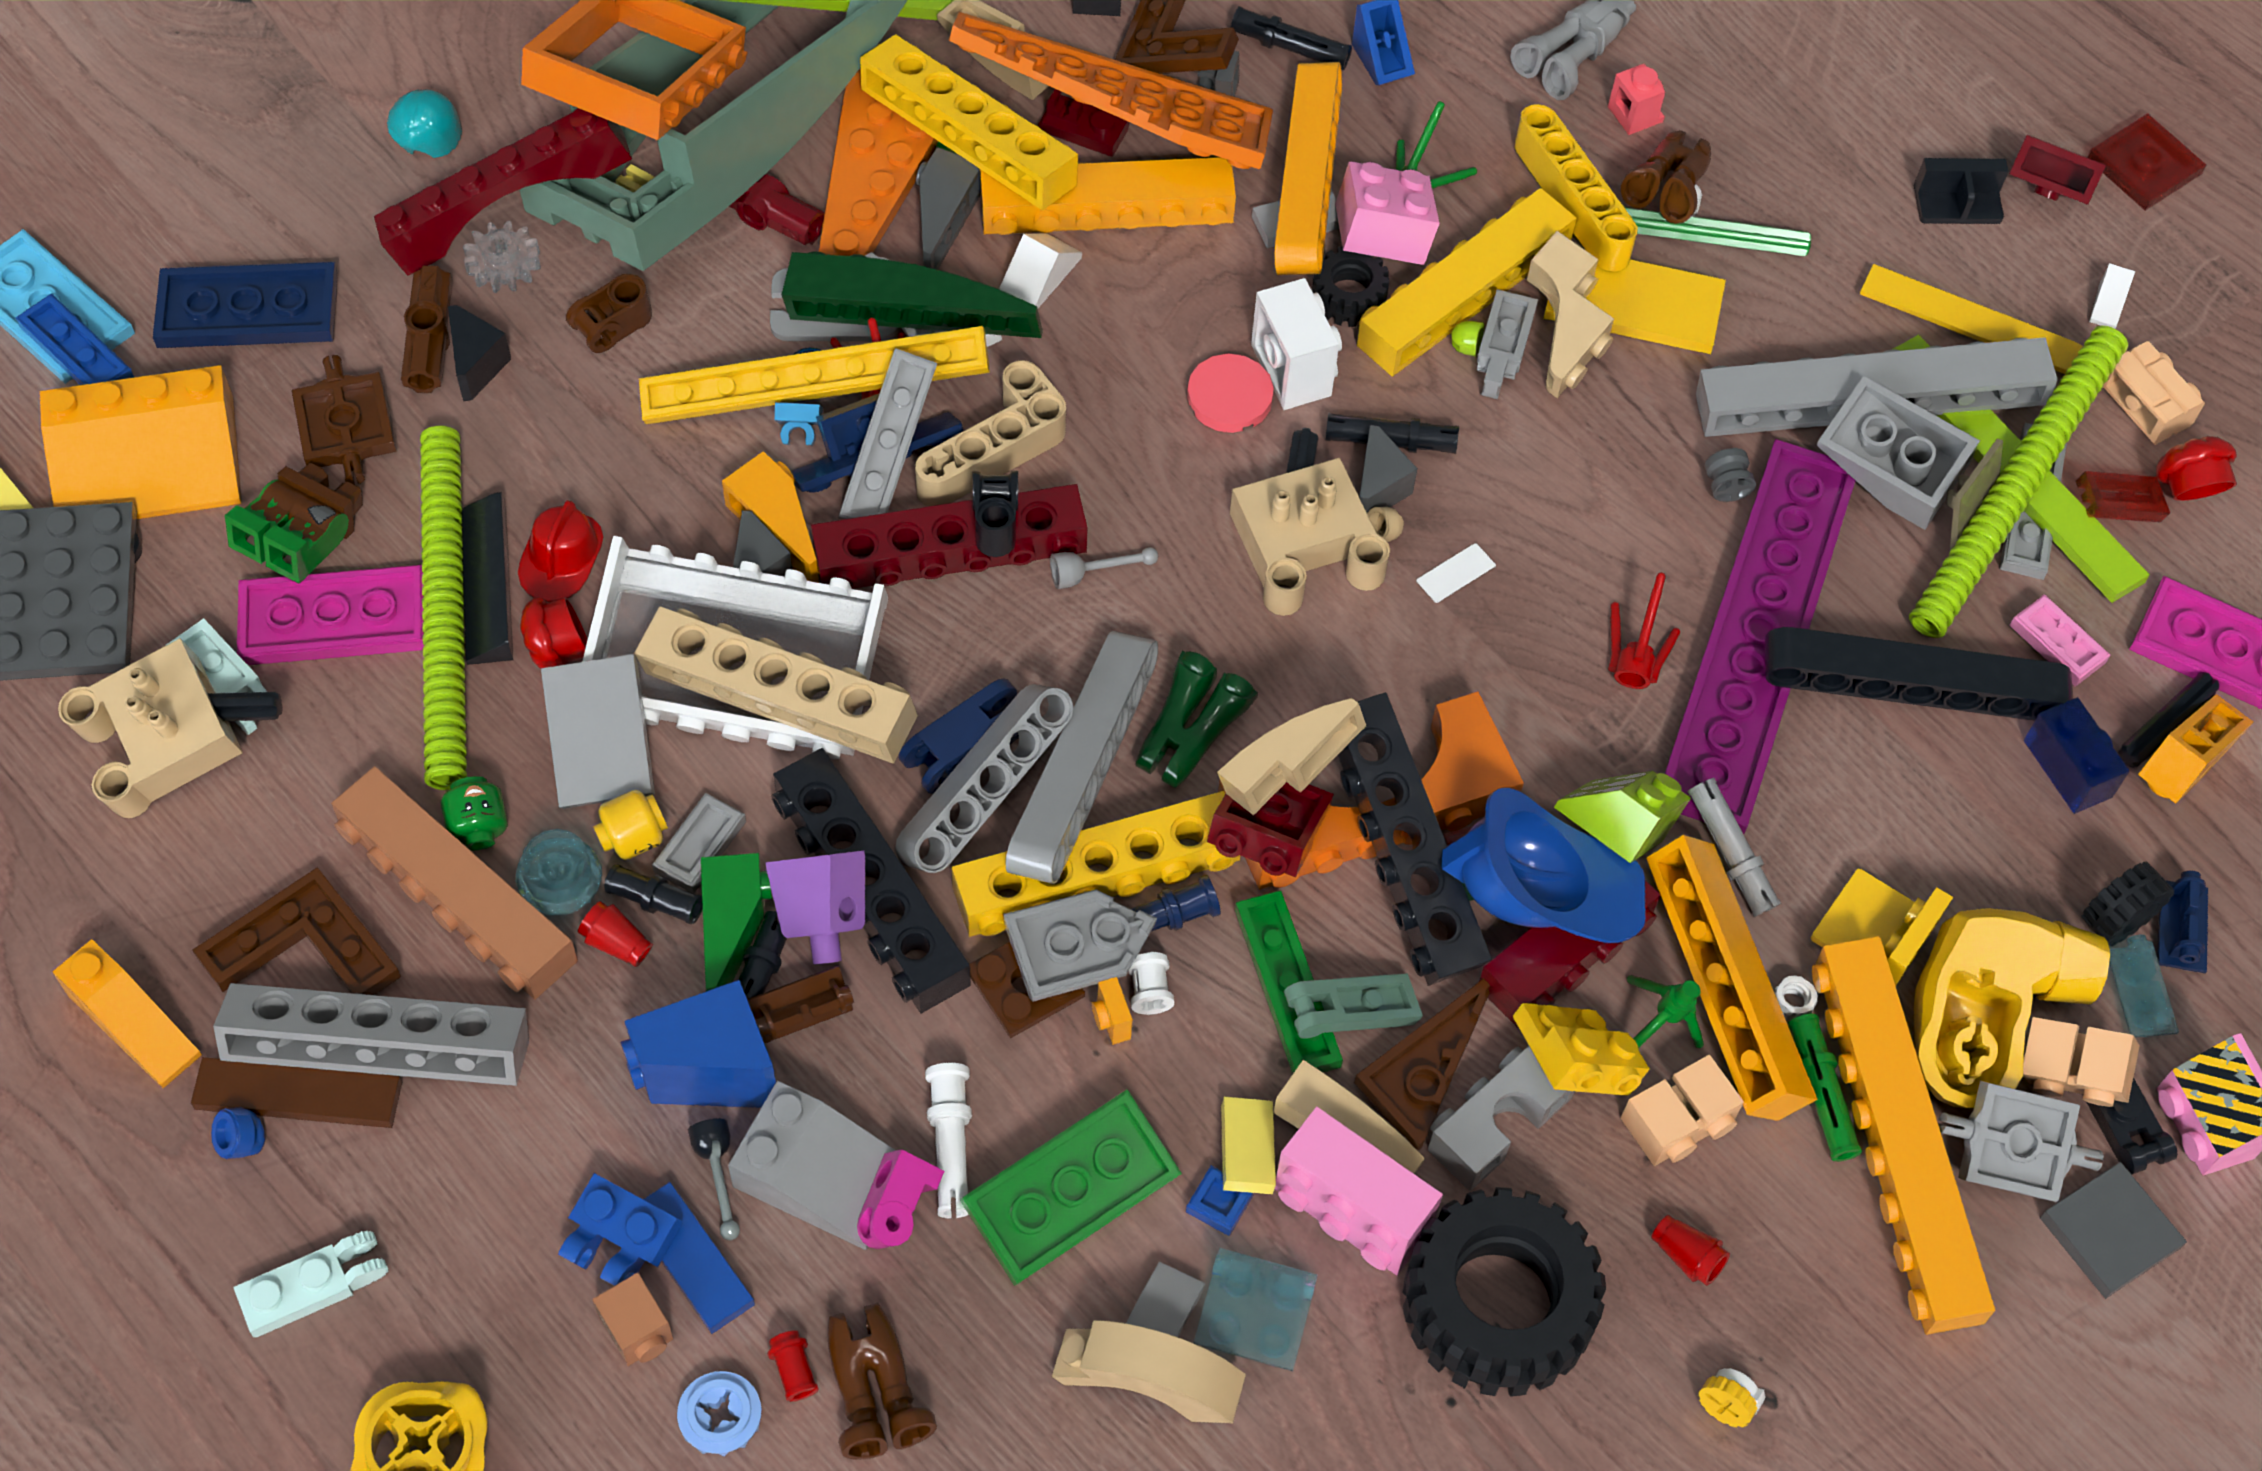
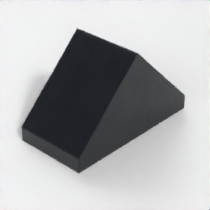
M451 305L448 306L456 376L464 402L473 400L511 360L504 332L460 306Z

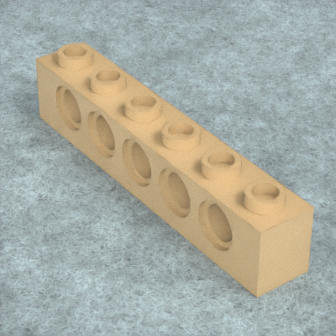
M660 606L634 653L647 675L893 764L918 716L909 693L899 685L890 682L880 685L867 680L863 674L852 668L843 667L842 670H838L825 665L821 659L812 654L803 652L800 655L784 651L779 644L770 639L759 638L756 641L743 636L740 631L730 625L719 623L717 626L703 622L697 615L685 609H678L675 612ZM703 647L698 653L688 655L691 650ZM744 661L741 667L728 670L734 663ZM786 676L781 683L770 685L773 679ZM820 691H828L823 698L811 700L814 694ZM871 706L867 712L853 715L857 708Z

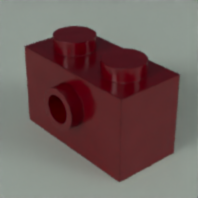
M2027 134L2009 174L2037 185L2034 192L2057 201L2061 194L2088 205L2106 164Z

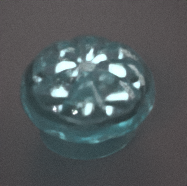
M561 829L544 831L532 838L524 848L516 869V887L519 894L540 913L546 915H568L582 909L595 897L602 880V865L596 852L574 833Z

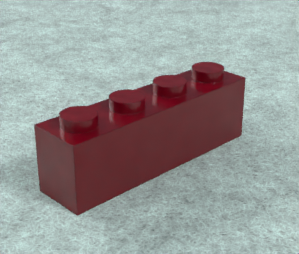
M1646 880V919L1644 927L1636 936L1645 932L1657 918L1654 910L1661 894ZM1557 927L1530 928L1483 967L1479 981L1484 978L1490 984L1488 999L1518 1028L1512 1016L1522 1003L1553 1006L1556 1001L1554 999L1556 995L1564 989L1568 992L1574 991L1588 977L1590 973L1588 969L1598 960L1603 964L1609 962L1621 950L1623 943L1595 941Z

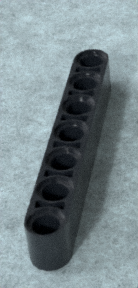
M1794 627L1776 628L1765 635L1766 680L1774 686L2041 722H2059L2070 718L2074 714L2072 675L2070 668L2064 664Z

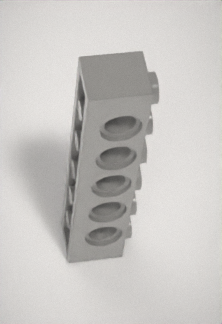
M230 983L213 1025L220 1061L517 1086L529 1045L526 1008Z

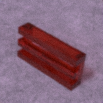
M2085 471L2075 481L2077 488L2085 489L2080 495L2083 503L2091 504L2086 509L2088 517L2160 523L2171 513L2157 477ZM2099 490L2119 491V492H2118V493L2100 492ZM2135 493H2145L2150 495H2137Z

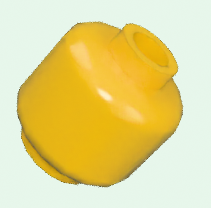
M636 789L600 805L598 814L601 823L593 826L604 851L606 852L614 848L616 854L624 860L631 859L659 846L663 840L662 831L668 829L653 794L645 797L640 790Z

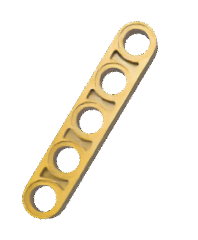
M1540 104L1525 107L1521 112L1514 148L1541 188L1577 217L1573 233L1584 249L1598 259L1597 266L1612 272L1625 269L1629 265L1638 228L1636 223L1556 112Z

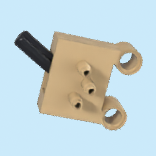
M1304 427L1302 430L1295 431L1292 435L1286 474L1232 489L1230 515L1264 587V605L1272 613L1282 616L1291 615L1302 606L1307 576L1306 571L1348 559L1346 577L1349 583L1360 590H1374L1384 582L1390 554L1388 542L1376 533L1341 459L1337 458L1314 465L1319 438L1316 433L1311 432L1310 428ZM1362 560L1372 561L1373 563H1366ZM1278 585H1287L1291 588H1282Z
M179 638L89 687L79 686L69 690L60 700L58 711L63 722L90 743L105 741L117 731L131 764L125 765L121 762H111L103 765L93 777L92 790L96 797L117 815L123 818H134L145 812L154 800L243 753L229 721L276 720L282 714L283 706L281 696L276 692L215 693L199 657ZM93 710L92 714L88 718L84 719L85 716ZM127 785L125 791L117 796L119 790Z

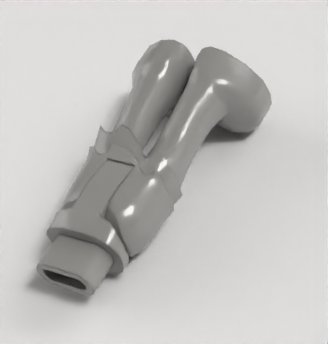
M1632 0L1585 1L1568 11L1560 25L1541 35L1527 37L1515 44L1510 55L1514 69L1525 78H1533L1543 69L1542 84L1546 92L1556 100H1565L1577 88V68L1588 57L1591 61H1594L1603 54L1605 48L1618 36L1621 29L1628 24L1630 15L1636 11V5ZM1573 38L1572 45L1552 55L1559 47Z

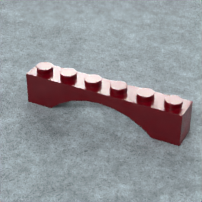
M577 108L574 112L539 128L534 133L501 148L494 154L471 166L464 167L450 177L426 187L421 192L375 215L374 220L380 243L406 275L409 276L422 269V266H428L444 258L453 240L463 227L482 209L501 197L524 187L551 180L570 178L596 179L632 160L625 135L618 124Z

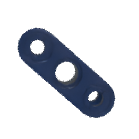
M1005 678L990 683L911 737L899 752V760L906 768L918 767L924 763L928 770L923 776L921 784L928 793L934 794L1017 696L1016 688ZM1017 732L1013 734L1010 744L1019 739Z

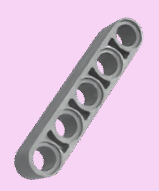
M1036 684L1022 689L901 831L895 847L900 861L909 867L928 873H937L949 866L1068 724L1073 714V703L1069 694L1059 688ZM1047 697L1049 703L1048 711L1042 717L1040 714V704ZM1017 732L1019 735V745L1012 752L1010 740L1013 734ZM988 767L990 773L989 781L982 788L980 785V775ZM958 802L960 807L959 817L955 822L951 823L949 817L950 810ZM928 838L930 843L927 856L920 859V845Z

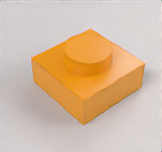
M1117 977L1098 982L1097 1001L1092 1002V1011L1098 1029H1107L1112 1045L1131 1040L1133 1019Z

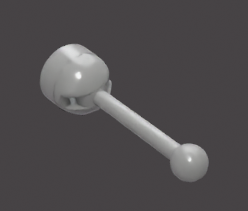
M1147 547L1138 554L1084 562L1074 552H1061L1051 554L1050 568L1056 589H1064L1079 584L1085 571L1138 562L1153 565L1157 562L1159 556L1156 549Z

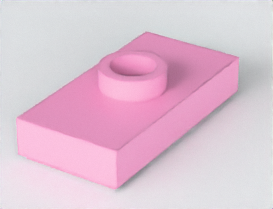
M2045 594L2017 614L2009 625L2048 662L2068 666L2071 670L2072 684L2075 687L2106 664L2111 656Z

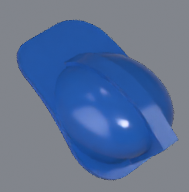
M1500 788L1492 792L1486 802L1485 817L1474 824L1465 836L1442 850V870L1464 883L1472 898L1483 909L1506 922L1532 928L1557 927L1572 934L1604 943L1627 941L1636 936L1644 927L1646 919L1645 876L1639 863L1636 860L1629 863L1598 839L1562 822L1518 790Z

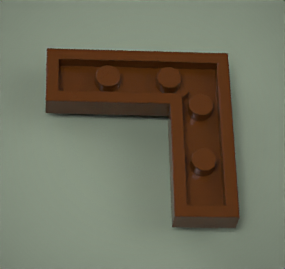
M1141 0L1115 60L1156 73L1227 69L1239 38L1233 27L1173 32L1186 0Z
M318 867L192 949L198 961L222 992L229 988L230 983H238L305 937L309 939L352 994L375 995L401 977L396 965Z

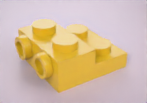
M1522 1003L1512 1016L1554 1090L1629 1096L1640 1085L1642 1078L1650 1069L1639 1052L1636 1041L1627 1032L1608 1031L1605 1020L1596 1010Z

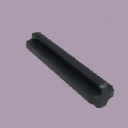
M2199 673L2122 745L2118 751L2119 758L2125 761L2129 767H2138L2159 748L2173 730L2216 694L2220 687L2218 680L2213 679L2209 673Z

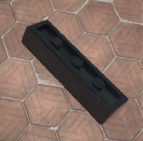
M497 492L463 507L461 512L467 665L513 660L507 516L502 492Z

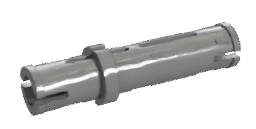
M1714 777L1706 780L1705 784L1702 782L1694 786L1687 792L1692 797L1730 869L1726 872L1730 881L1736 880L1752 910L1753 917H1757L1782 903L1777 898L1761 868L1765 864L1760 855L1755 857Z

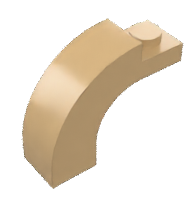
M1095 1320L1091 1329H1066L1052 1377L1063 1385L1104 1386L1134 1391L1165 1403L1191 1422L1233 1423L1246 1376L1245 1373L1217 1354L1184 1339L1140 1326Z

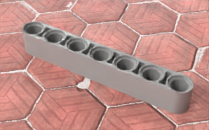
M1111 631L1107 636L1076 701L1072 717L1064 727L1011 838L1006 855V871L1008 873L1055 884L1060 878L1151 679L1158 656V642L1156 640L1117 631Z

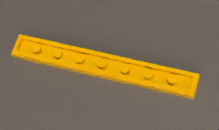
M983 326L639 378L642 420L647 425L775 405V402L792 403L878 390L882 387L895 348L936 362L937 366L932 381L990 373L985 329Z

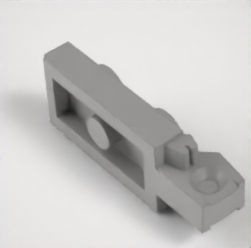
M1496 290L1477 358L1478 365L1476 371L1486 373L1481 392L1482 396L1498 399L1503 378L1514 380L1516 372H1519L1538 299Z

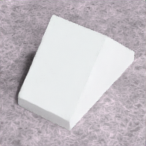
M1048 233L1023 234L999 290L1039 308L1080 261L1082 252Z

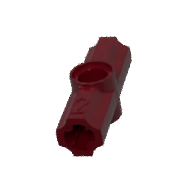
M765 174L729 206L736 210L737 215L746 225L758 231H763L768 226L803 245H813L819 238L825 212L791 196L780 180L768 174Z

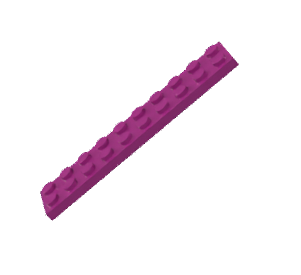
M1775 439L1664 773L1675 779L1681 785V791L1688 796V790L1702 782L1705 784L1706 780L1715 777L1716 784L1743 834H1745L1791 689L1774 686L1766 680L1765 635L1769 631L1781 627L1810 628L1856 481L1828 455ZM1691 797L1681 815L1704 822Z

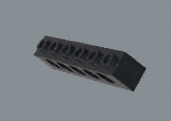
M1387 692L1358 701L1366 727L1338 754L1343 770L1340 772V778L1347 796L1355 798L1361 813L1358 815L1360 832L1366 842H1372L1378 859L1375 860V868L1379 880L1384 887H1390L1396 903L1392 906L1395 921L1402 932L1407 931L1413 946V949L1410 950L1413 967L1420 977H1425L1427 985L1430 986L1480 968L1491 961L1492 958L1462 882L1442 870V850L1448 846ZM1366 742L1374 746L1378 753V760L1368 761L1364 759L1359 753L1358 743ZM1384 786L1389 788L1395 796V805L1387 806L1382 804L1376 796V787ZM1394 830H1402L1411 837L1412 850L1400 849L1395 844L1393 839ZM1412 874H1418L1426 878L1430 885L1429 895H1420L1412 888ZM1430 919H1438L1444 923L1448 933L1445 941L1438 940L1431 935L1428 928Z
M820 748L773 773L776 792L771 794L774 806L784 820L789 817L798 828L795 830L796 838L807 855L813 852L816 856L855 851L865 852V877H872L877 879V881L873 884L865 885V925L863 928L870 937L867 939V943L876 961L880 965L887 962L895 974L892 977V982L904 1002L912 1000L922 1014L970 987L969 963L824 749ZM815 806H825L828 808L821 813L809 811ZM840 841L852 843L850 847L845 849L833 847L834 844ZM889 913H896L902 916L895 922H886L880 919ZM912 950H921L927 953L921 959H910L905 956Z

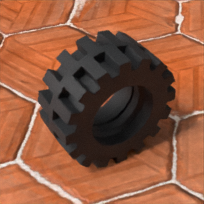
M1338 247L1337 253H1334L1332 250L1326 252L1321 274L1313 275L1312 292L1320 295L1324 304L1327 321L1333 317L1335 318L1334 324L1341 326L1343 321L1348 322L1349 327H1356L1357 321L1360 320L1370 307H1378L1387 300L1390 280L1388 277L1389 270L1387 266L1383 267V260L1380 257L1372 258L1371 255L1343 251V247ZM1343 280H1352L1362 284L1366 289L1355 293L1345 292L1339 289L1335 283Z
M2145 861L2142 864L2135 865L2133 869L2130 868L2125 871L2121 877L2114 879L2107 888L2099 892V895L2089 903L2090 906L2084 909L2081 917L2097 935L2106 938L2109 946H2114L2118 942L2124 941L2130 934L2133 935L2142 925H2146L2154 915H2157L2162 910V907L2171 900L2170 898L2174 895V889Z

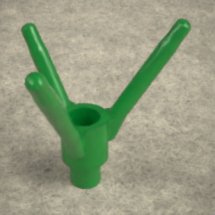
M1442 101L1437 102L1408 166H1405V141L1402 139L1397 141L1396 170L1417 171V166L1444 109L1445 104ZM1472 167L1431 179L1432 189L1477 174V169Z
M1634 975L1627 977L1629 984L1659 994L1662 997L1657 1005L1659 1014L1633 1038L1638 1048L1666 1022L1678 1023L1682 1020H1685L1695 1047L1702 1048L1704 1046L1702 1033L1696 1018L1695 1006L1697 1004V997L1701 993V989L1696 982L1687 980L1683 984L1664 985Z

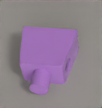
M855 851L766 862V870L782 934L786 938L810 936L813 964L842 961L839 933L859 930L865 925V852Z

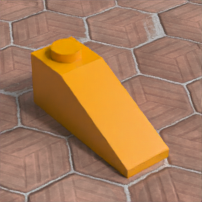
M762 451L722 480L725 505L740 520L742 510L752 511L790 552L792 570L804 573L807 581L819 583L817 559L794 486V476L781 461L775 463Z
M2215 694L2166 737L2138 775L2147 781L2149 788L2154 793L2163 798H2169L2176 804L2249 729L2253 721L2219 695Z
M93 939L52 971L68 997L162 1088H165L202 1056L194 1044L128 973Z

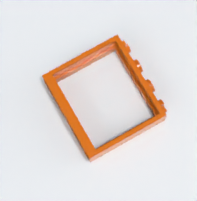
M580 0L523 47L521 85L659 140L672 127H677L682 118L693 108H698L703 99L715 88H720L724 80L736 69L739 70L743 66L748 53L744 51L746 27L679 0ZM617 22L703 55L659 96L571 62Z

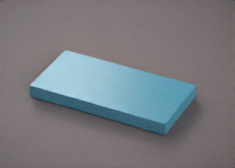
M24 229L0 245V326L65 384L73 378L19 327L15 317L52 293L111 350L135 334L131 323Z

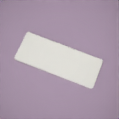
M1474 543L1419 577L1416 582L1435 603H1438L1494 568L1496 564L1478 544Z

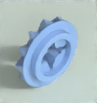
M717 1371L697 1378L686 1388L678 1404L677 1420L686 1442H689L702 1454L714 1453L725 1457L730 1451L745 1448L754 1433L759 1431L762 1407L756 1389L748 1380L732 1372ZM729 1395V1414L735 1417L736 1421L722 1420L719 1426L715 1427L712 1432L711 1416L703 1408L718 1409L722 1402L725 1403Z

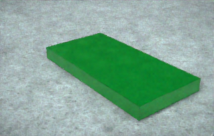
M1127 1089L959 1200L1015 1286L1182 1173Z

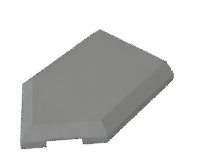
M1096 889L1006 913L1003 917L1013 952L1032 1002L1095 985L1098 982L1114 977L1126 976L1157 922V918L1141 910L1135 912L1113 901V897Z

